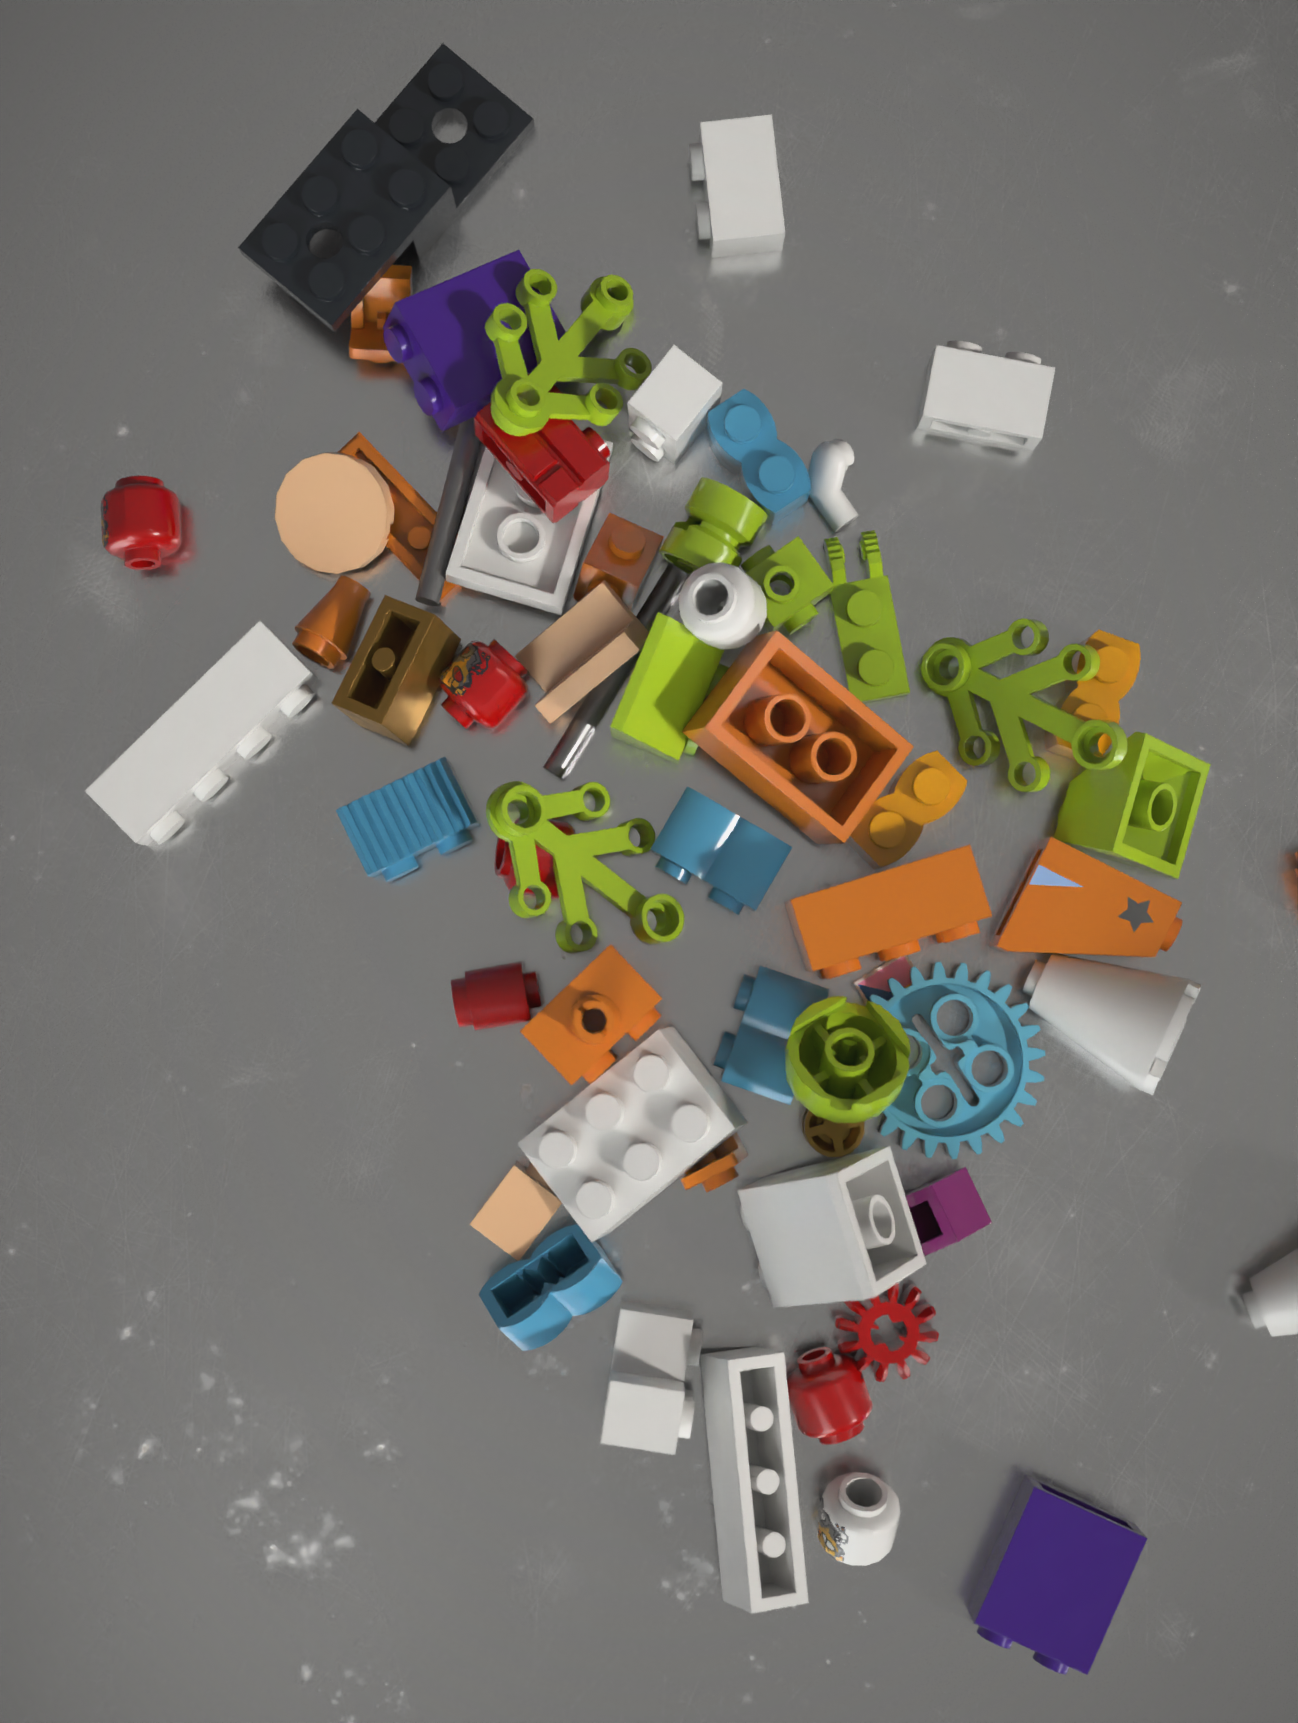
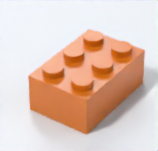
M778 630L757 635L751 642L746 644L682 730V733L816 844H844L914 748L911 743Z
M970 844L784 902L805 971L819 970L822 979L826 980L862 969L858 957L877 952L880 961H889L919 952L921 948L918 939L935 934L939 944L980 933L977 921L992 916Z

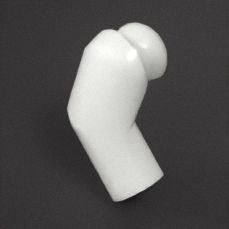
M842 439L821 443L811 456L808 471L811 483L809 497L834 533L849 525L859 516L841 490L845 471L848 466L854 463L853 449Z

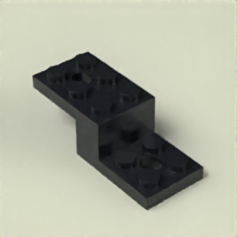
M442 43L375 123L359 109H356L238 248L244 257L335 332L405 249L419 260L423 258L535 127L534 119ZM448 116L459 117L467 124L466 134L455 143H444L434 135L436 124ZM329 229L340 233L343 237V244L340 251L333 257L319 258L310 252V241L319 231Z

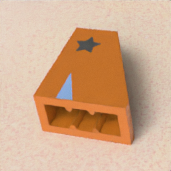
M1048 837L1041 840L989 947L999 952L1156 957L1159 949L1167 952L1178 936L1183 920L1176 917L1183 902L1053 837Z

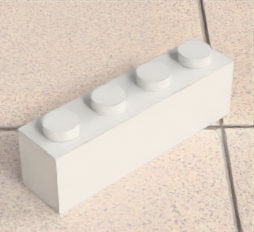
M259 621L108 767L85 792L135 843L148 846L154 840L160 845L183 825L185 819L180 814L196 798L201 802H205L222 788L228 780V776L224 771L240 755L245 760H248L266 745L272 736L267 729L283 714L291 718L310 702L315 695L310 687L319 679L266 625Z
M760 1347L700 1354L723 1601L751 1614L809 1603L785 1354L781 1351Z

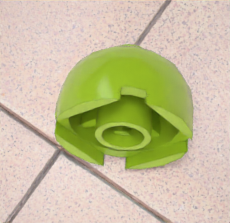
M833 996L811 1004L795 1019L786 1043V1080L794 1096L815 1116L833 1123H859L879 1116L900 1094L909 1070L910 1040L898 1019L881 1005L868 1000L866 1007L857 1003H846L847 996Z

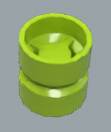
M701 477L684 508L689 517L686 522H675L659 553L667 561L688 575H691L702 566L711 563L724 562L740 567L742 558L738 550L740 547L752 546L768 515L756 503L734 489L718 481Z

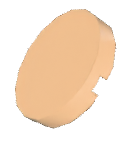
M326 452L303 459L286 474L276 494L275 521L281 541L296 560L314 571L339 574L364 567L383 552L389 540L386 538L390 532V524L394 522L395 508L389 487L374 466L352 455Z

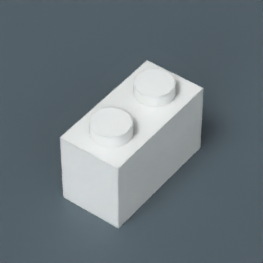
M772 114L700 122L699 143L689 144L692 181L703 180L705 202L695 203L699 240L710 239L712 258L781 251L785 238V226Z
M954 340L948 341L946 346L936 345L929 360L916 429L1033 451L1043 437L1056 367L1041 365L1040 357L1024 352H1008L1005 358L982 354L981 346L966 341Z
M673 345L628 401L629 429L635 433L630 439L631 442L652 460L659 462L664 456L672 464L676 465L706 428L708 412L720 404L723 383L677 346Z

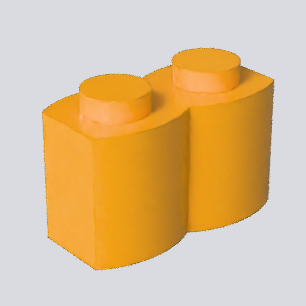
M1098 629L1081 643L1092 646L1098 652L1100 667L1097 674L1087 681L1065 680L1066 695L1055 706L1084 721L1110 720L1119 725V700L1129 692L1138 675L1141 660L1140 646L1138 643ZM1080 651L1072 658V668L1078 674L1084 669L1086 663L1085 657ZM1045 730L1044 742L1046 751L1076 761L1072 753L1071 743ZM1106 733L1098 741V749L1102 755L1112 744L1111 738Z
M932 751L919 757L896 777L889 789L888 795L877 799L846 842L874 870L899 860L915 845L921 835L923 826L941 818L958 803L965 791L967 780L938 751Z

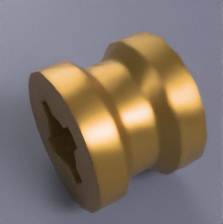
M807 1108L802 1116V1132L806 1141L818 1153L827 1157H842L853 1152L861 1143L865 1133L864 1121L859 1123H833L815 1116Z

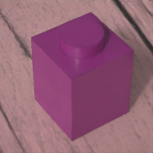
M966 1167L905 1194L924 1256L955 1244L992 1223Z

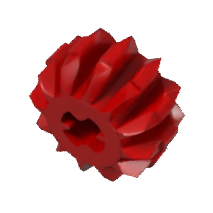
M898 1282L885 1290L883 1294L866 1299L863 1302L860 1300L844 1301L847 1307L855 1312V1315L842 1314L836 1315L834 1318L836 1328L853 1332L837 1341L840 1353H850L858 1350L853 1358L856 1360L858 1371L861 1372L874 1360L873 1374L876 1381L884 1382L886 1380L889 1364L895 1365V1369L902 1379L909 1378L911 1374L905 1362L906 1358L911 1355L918 1363L926 1365L930 1360L925 1350L918 1346V1342L931 1343L938 1341L939 1333L936 1329L920 1325L931 1320L936 1315V1311L931 1304H922L914 1307L921 1295V1290L914 1284L907 1287L899 1298ZM883 1315H888L893 1323L901 1321V1328H893L897 1336L888 1342H885L880 1334L871 1336V1328L879 1329L875 1320Z

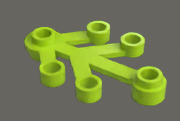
M531 269L527 271L515 291L517 300L525 309L526 316L517 306L502 303L495 307L485 323V331L495 345L502 380L497 383L491 394V415L494 422L504 432L514 436H525L541 430L549 418L588 420L598 426L609 425L623 408L621 394L609 384H616L625 390L638 389L651 374V362L645 353L636 348L622 350L616 359L578 356L601 329L607 331L615 330L624 322L634 305L632 287L624 278L618 275H607L595 279L581 298L580 306L583 313L558 341L550 303L557 294L556 281L544 270ZM531 286H532V287H535L536 289H538V290L542 293V295L536 293V292L531 288ZM500 321L506 322L512 329L506 328ZM527 321L538 363L529 376L518 342L527 328ZM626 365L632 367L636 373L631 372ZM557 381L597 383L589 390L586 396L549 392ZM596 400L603 402L607 409L601 407Z
M1026 618L1014 621L1007 631L974 645H971L964 639L946 637L936 641L923 656L921 672L923 679L934 693L948 697L960 736L958 750L962 760L972 766H986L992 764L1000 754V741L992 731L982 729L974 693L991 703L1010 763L1008 769L1010 784L1020 792H1037L1048 784L1050 768L1043 758L1034 756L1023 719L1071 743L1072 753L1076 761L1084 768L1091 770H1107L1119 765L1127 753L1128 741L1124 730L1113 721H1084L1033 695L1035 692L1065 680L1087 681L1092 679L1099 670L1100 657L1098 652L1090 645L1069 644L1060 651L1058 656L1002 679L982 669L1014 653L1035 656L1045 650L1049 641V633L1046 626L1039 620ZM1029 626L1034 632V640L1031 646L1025 648L1021 641V635L1023 630ZM1080 651L1083 653L1086 663L1084 669L1077 674L1072 668V658ZM956 657L959 662V671L957 676L952 678L949 674L948 666L950 661ZM1105 733L1109 735L1112 741V749L1107 756L1102 755L1098 749V741ZM978 737L983 739L986 747L985 753L981 758H978L973 750L974 742ZM1028 763L1033 765L1036 773L1035 779L1030 785L1023 779V769Z
M512 781L502 784L488 798L486 818L494 834L509 843L516 885L512 887L509 893V905L517 916L531 918L542 915L551 904L550 890L540 880L536 844L553 856L554 875L563 920L557 925L555 938L558 946L563 951L570 954L584 952L591 949L597 941L598 932L595 923L588 915L582 881L630 917L631 928L641 941L647 944H659L671 941L681 933L684 926V913L681 905L675 898L667 894L643 896L594 857L614 852H621L626 856H636L648 852L655 842V831L647 820L634 818L620 823L616 828L566 835L548 820L572 814L583 821L603 816L610 807V796L602 784L588 782L575 787L569 792L543 796L535 788L524 782ZM586 791L591 793L595 799L593 811H590L584 805L583 796ZM509 803L514 804L519 810L520 819L517 824L513 823L509 817ZM631 827L635 828L640 835L638 847L634 846L629 839ZM526 888L532 890L536 896L534 909L529 908L524 902L523 894ZM648 910L656 917L657 924L654 931L651 930L647 921ZM573 924L579 926L582 931L583 937L579 945L570 936Z

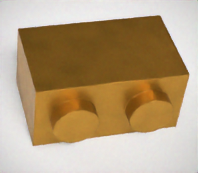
M385 595L331 704L359 726L410 746L440 684L439 676L450 664L461 638L435 614Z

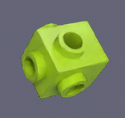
M799 536L776 552L771 545H767L741 564L744 572L761 586L766 598L767 617L763 625L768 632L780 630L784 627L789 635L805 626L819 614L814 605L827 597L834 586ZM781 584L788 589L789 594L777 595L771 590L770 586Z

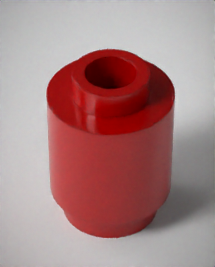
M522 961L465 971L464 978L451 980L454 1009L459 1027L473 1025L475 1031L527 1022L532 1020L531 1008L542 1007L536 971L525 973Z

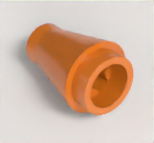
M341 575L329 592L294 627L298 634L292 642L293 647L311 661L323 667L334 669L339 659H347L364 606L371 595L370 591L359 582Z

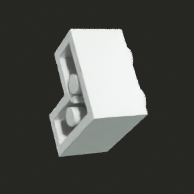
M621 1301L602 1421L601 1444L675 1455L678 1437L690 1438L695 1401H693L694 1390L684 1388L686 1365L698 1367L703 1338V1330L692 1328L693 1312Z

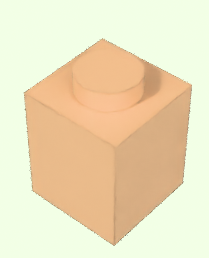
M516 1161L469 1225L519 1261L562 1203L532 1163L525 1167L519 1161Z

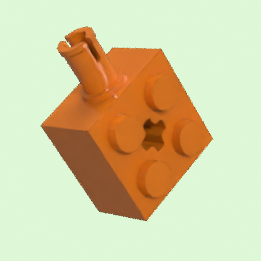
M610 944L528 1022L520 1032L571 1086L581 1076L589 1084H592L617 1060L618 1056L610 1049L626 1033L634 1041L638 1040L662 1016L654 1007L662 1000V997Z

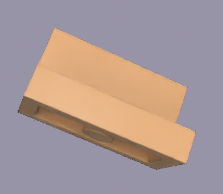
M605 580L602 581L515 655L517 660L529 671V674L546 692L535 704V707L551 724L638 653L644 646L649 631Z

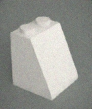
M890 1145L765 1176L737 1190L741 1201V1219L751 1234L759 1259V1277L763 1286L769 1292L773 1308L873 1298L927 1264Z

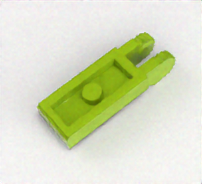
M875 530L861 532L859 547L861 557L865 563L867 579L846 582L845 554L838 537L824 539L829 578L834 585L828 596L846 689L862 703L904 696L910 693L888 575L883 576L882 558Z

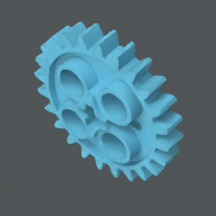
M934 962L931 979L925 980L921 972L914 966L910 968V986L904 988L897 980L891 977L887 981L893 995L892 998L887 1001L874 994H871L869 997L871 1002L881 1005L898 1019L905 1033L912 1036L920 1048L919 1058L912 1067H909L900 1094L883 1111L886 1118L879 1131L885 1137L898 1127L902 1129L900 1147L904 1150H907L918 1137L923 1139L924 1156L927 1158L933 1156L938 1142L945 1143L946 1150L951 1159H957L960 1142L967 1141L970 1148L977 1155L981 1154V1135L988 1133L994 1140L1003 1143L1005 1139L999 1124L1006 1120L1021 1127L1024 1123L1014 1110L1017 1103L1034 1106L1037 1103V1100L1026 1092L1024 1088L1026 1082L1037 1083L1044 1081L1045 1076L1029 1069V1061L1045 1056V1050L1028 1047L1027 1039L1034 1036L1041 1029L1039 1025L1021 1026L1018 1019L1029 1008L1027 1003H1020L1011 1007L1005 1003L1012 989L1010 984H1005L994 992L988 990L991 972L984 970L973 983L968 981L966 963H959L953 978H946L942 963ZM949 1000L961 1002L969 1013L967 1028L957 1035L945 1034L937 1023L939 1008ZM915 1014L922 1015L943 1048L948 1050L958 1048L961 1055L954 1060V1064L978 1096L979 1102L977 1105L970 1106L950 1074L943 1070L936 1071L935 1073L932 1071L930 1065L937 1058L930 1045L913 1024L912 1017ZM984 1051L996 1052L1001 1057L1004 1065L1001 1078L991 1085L979 1084L972 1074L974 1058ZM934 1085L946 1086L954 1097L952 1111L941 1119L927 1117L921 1108V1099L924 1092Z

